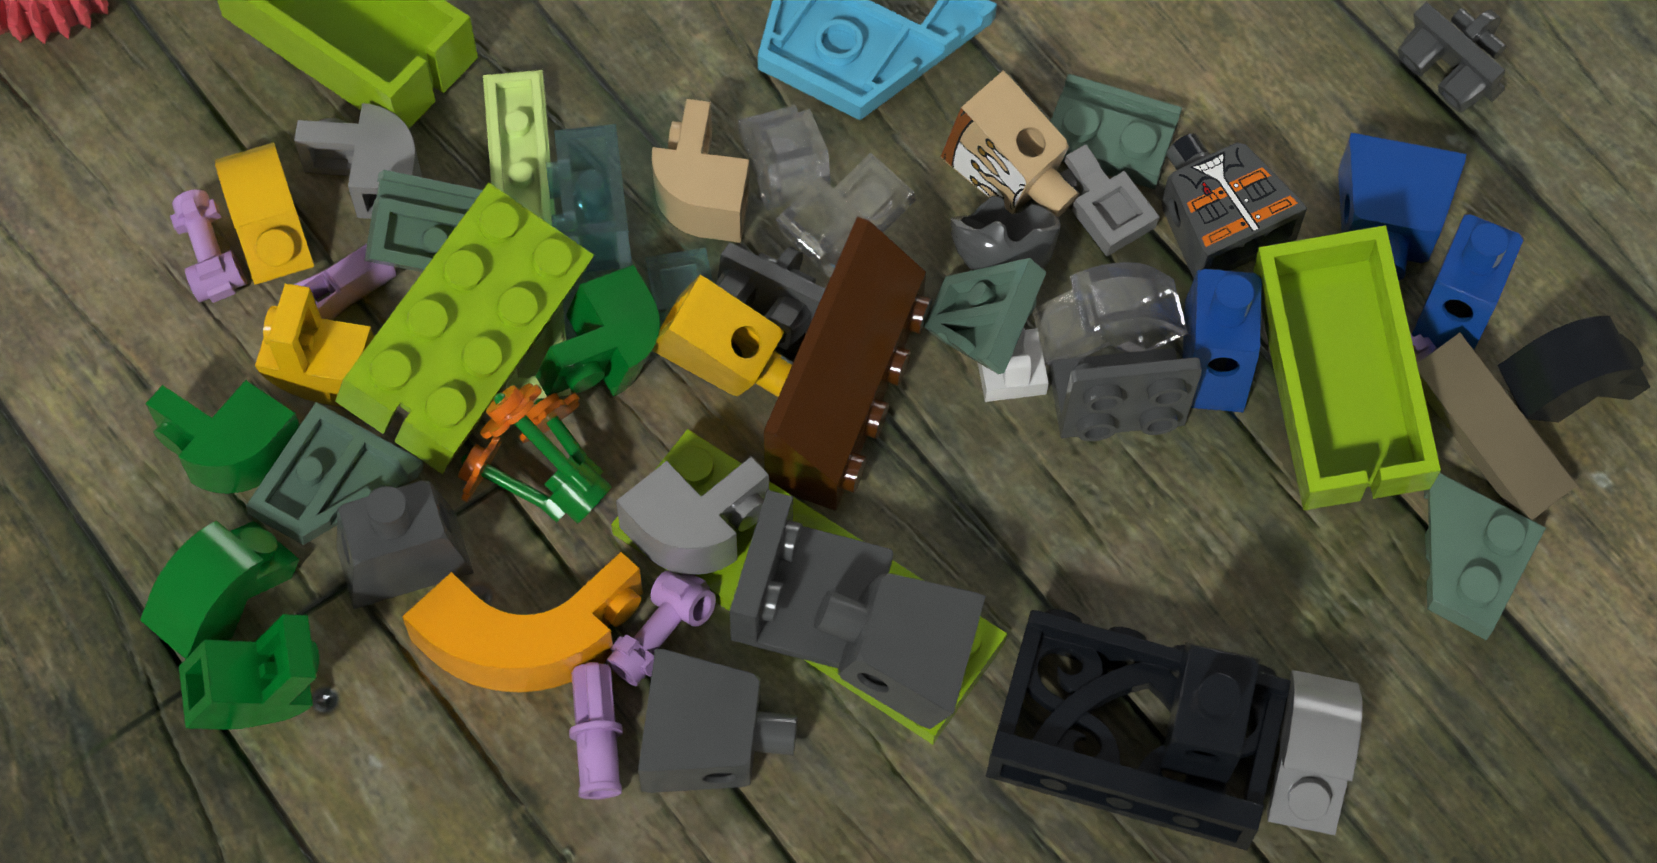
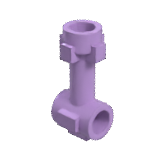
M189 190L179 194L172 202L175 214L170 215V218L178 234L188 232L198 261L197 264L185 268L186 278L195 298L199 303L208 299L214 303L235 295V289L246 285L247 281L234 251L230 250L221 254L211 224L222 218L218 205L214 199L210 200L208 193L203 190Z
M670 570L661 573L651 589V601L654 605L658 606L657 610L633 638L626 634L624 637L620 636L610 648L612 654L606 660L607 665L620 678L634 686H637L646 675L650 677L652 675L655 649L660 648L681 620L694 627H698L704 624L712 615L716 604V597L710 591L705 580L696 575H681Z

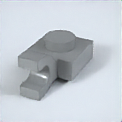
M1086 144L1066 155L1064 162L1069 168L1061 172V175L1080 193L1074 201L1072 212L1106 257L1156 228L1160 216L1125 171L1109 179Z

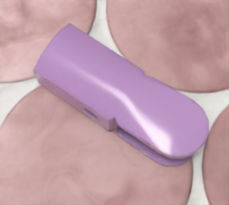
M366 243L324 271L294 285L310 287L321 318L334 320L349 306L396 277L394 267L364 261ZM328 291L331 294L328 297L321 300L320 302L316 301V299L323 296Z

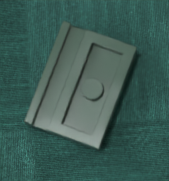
M1068 73L1063 92L1059 97L1050 122L1064 136L1069 145L1062 162L1065 161L1066 155L1086 144L1106 175L1114 177L1125 171L1133 183L1155 190L1167 157V150L1171 145L1180 119L1182 107Z
M385 169L378 173L377 182H379L377 197L373 204L364 261L423 272L483 190Z

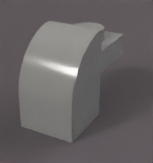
M362 103L359 124L347 123L336 118H325L320 121L298 120L294 142L304 173L350 176L348 188L357 218L371 219L374 200L377 197L379 185L377 179L380 171L385 169L422 177L410 130L397 115L385 108Z
M750 457L703 496H700L665 461L616 500L620 529L650 560L667 570L688 575L707 574L718 571L738 559L737 536L734 530L737 528L740 532L745 531L758 521L766 492L769 490V474Z
M1292 670L1290 676L1291 686L1279 731L1281 750L1267 807V820L1272 823L1335 835L1348 781L1352 782L1359 748L1362 725V696L1359 684Z

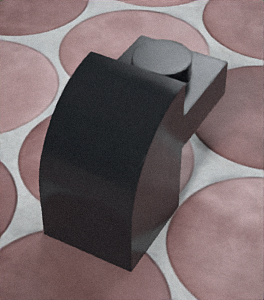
M1610 316L1584 318L1558 327L1533 340L1497 365L1520 411L1528 420L1559 423L1598 396L1632 400L1650 388L1641 370L1643 358L1639 350L1628 338L1624 337L1623 334H1619Z

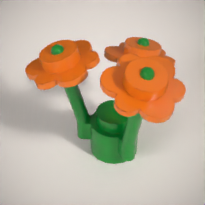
M528 383L520 389L514 385L510 386L502 393L496 394L486 410V413L492 419L482 428L480 434L485 439L494 436L488 447L484 448L475 444L470 453L463 455L461 458L463 466L458 478L467 482L461 500L467 503L483 478L541 508L556 523L566 513L579 524L612 488L600 476L604 471L587 456L562 422V419L578 408L580 398L577 393H574L563 400L554 393L544 399H538L534 405L533 401L542 392L538 385L533 386L531 383ZM515 424L522 432L519 436L522 443L531 441L558 469L544 484L553 493L550 497L490 465L501 445V438L499 436L510 425ZM549 430L553 432L570 457L568 459L545 436V432Z

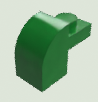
M634 264L580 284L566 312V316L578 336L550 346L535 376L546 396L554 393L557 394L567 389H570L572 393H580L595 386L603 379L614 397L625 391L636 380L656 344L660 331V316L656 302Z
M247 380L240 385L213 417H210L164 385L145 403L157 426L153 431L156 438L169 450L178 455L193 485L214 493H240L258 487L300 426L295 412Z
M216 520L189 538L166 563L151 589L140 621L186 659L204 639H231L247 600L292 579L300 559L278 542L270 532L264 530L254 521L229 531Z
M282 614L256 642L204 639L179 666L185 729H244L285 721L310 709L313 706L310 684L316 679L319 668V650L317 644L311 640L308 615Z

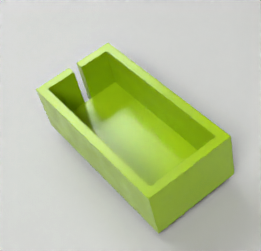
M217 0L222 17L360 111L362 103L380 106L397 115L406 124L408 129L436 102L433 88L435 87L444 93L478 59L470 16L446 0Z
M488 183L344 377L335 402L382 434L391 425L398 407H401L409 414L405 418L394 442L443 474L485 415L495 395L500 393L575 288L593 259L594 254L494 185Z
M1386 225L1259 247L1253 272L1260 275L1262 279L1261 311L1303 511L1361 501L1367 487H1371L1373 499L1431 489L1441 472Z

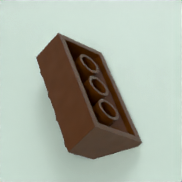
M857 216L764 429V470L769 474V481L792 496L835 511L839 506L844 491L855 493L859 486L867 461L866 456L860 455L867 436L877 439L880 435L889 409V403L882 400L889 383L899 386L902 382L911 355V350L904 347L911 331L918 334L922 333L932 305V299L924 296L926 271L870 220Z

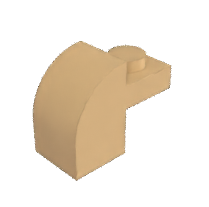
M686 99L682 122L672 121L668 149L652 147V169L657 204L665 218L685 233L701 238L741 243L750 195L749 159L709 154L712 138L711 102Z

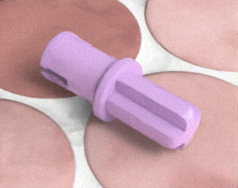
M590 662L576 666L572 671L575 726L569 729V737L577 743L580 779L579 797L594 800L612 798L622 794V785L619 779L617 737L623 734L622 724L615 722L612 671L610 667L606 664Z

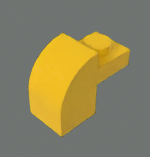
M269 143L215 159V167L254 285L315 267L275 143Z
M285 283L278 306H271L267 311L263 327V341L255 367L265 379L288 393L310 401L342 407L335 402L342 381L370 344L374 335L370 326L322 319L310 287Z

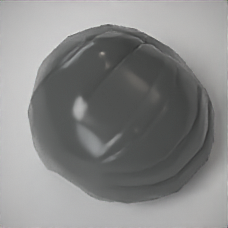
M991 196L974 213L952 217L950 226L952 228L951 236L955 248L970 270L1031 258L1044 269L1052 258L1061 221L1051 210L1034 203L1022 212L1012 214L1006 210L1002 197Z

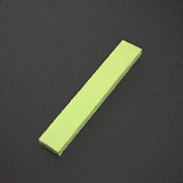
M534 70L483 75L491 184L557 229L543 71ZM564 303L509 379L506 389L513 385L520 389L528 383H531L533 386L538 385L542 389L535 376L549 347L567 340ZM543 389L536 399L547 397ZM567 389L557 393V395L568 396L571 395V391Z

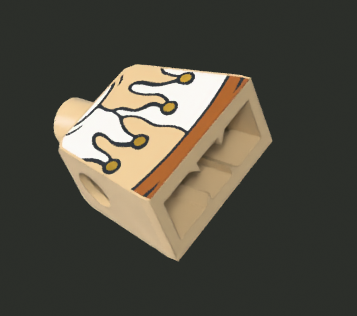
M1004 70L961 107L941 158L988 198L991 196L1002 197L1006 210L1012 214L1016 213L1032 198L1040 206L1051 210L1055 216L1059 217L1072 205L1080 194L1057 172L1069 148L1067 140Z

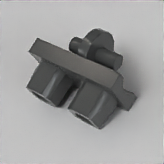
M1427 2L1413 14L1415 28L1398 48L1399 59L1413 73L1420 77L1440 58L1447 62L1454 70L1438 84V92L1457 112L1462 113L1478 102L1483 96L1493 102L1505 90V86L1500 83L1505 70L1493 60L1498 58L1506 49V45L1494 35L1502 19L1492 9L1485 11L1475 19L1464 8H1461L1452 17V23Z
M729 243L720 255L716 285L779 326L784 333L777 346L784 350L789 349L801 336L805 337L825 288L815 284L816 278L799 271L803 260V253L799 250L788 247L781 254L780 258L776 260L762 252L757 256L735 244Z

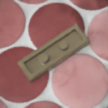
M1458 333L1417 363L1425 399L1509 509L1533 520L1578 486L1461 333Z

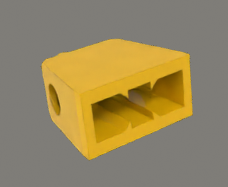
M701 274L677 297L660 327L659 336L652 350L685 370L737 397L754 384L778 397L793 364L792 361L774 351L784 333L779 326ZM731 343L740 349L742 357L734 352Z

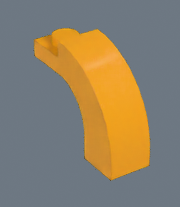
M620 552L565 603L549 611L529 615L511 614L491 607L451 572L407 611L402 618L410 640L440 668L456 678L479 687L503 692H531L555 688L572 682L574 667L590 662L604 664L612 654L610 648L613 646L611 630L608 626L612 624L614 627L623 624L640 605V596L643 594L640 568Z

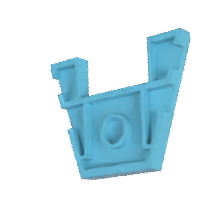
M772 0L758 52V70L861 120L992 24L996 18L997 4L990 0H938L923 23L917 24L870 0Z

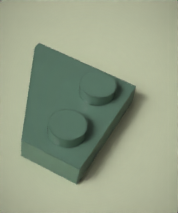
M1031 258L945 276L924 327L950 347L991 371L1003 374L1009 364L1026 320L1035 309L1037 303L1036 296L1046 271Z
M315 402L247 503V514L305 545L337 526V509L341 505L368 497L373 490L382 486L398 488L410 483L421 474L423 461Z
M1439 473L1431 489L1424 490V499H1428L1429 525L1425 533L1426 558L1430 563V575L1426 581L1427 609L1487 641L1546 528Z

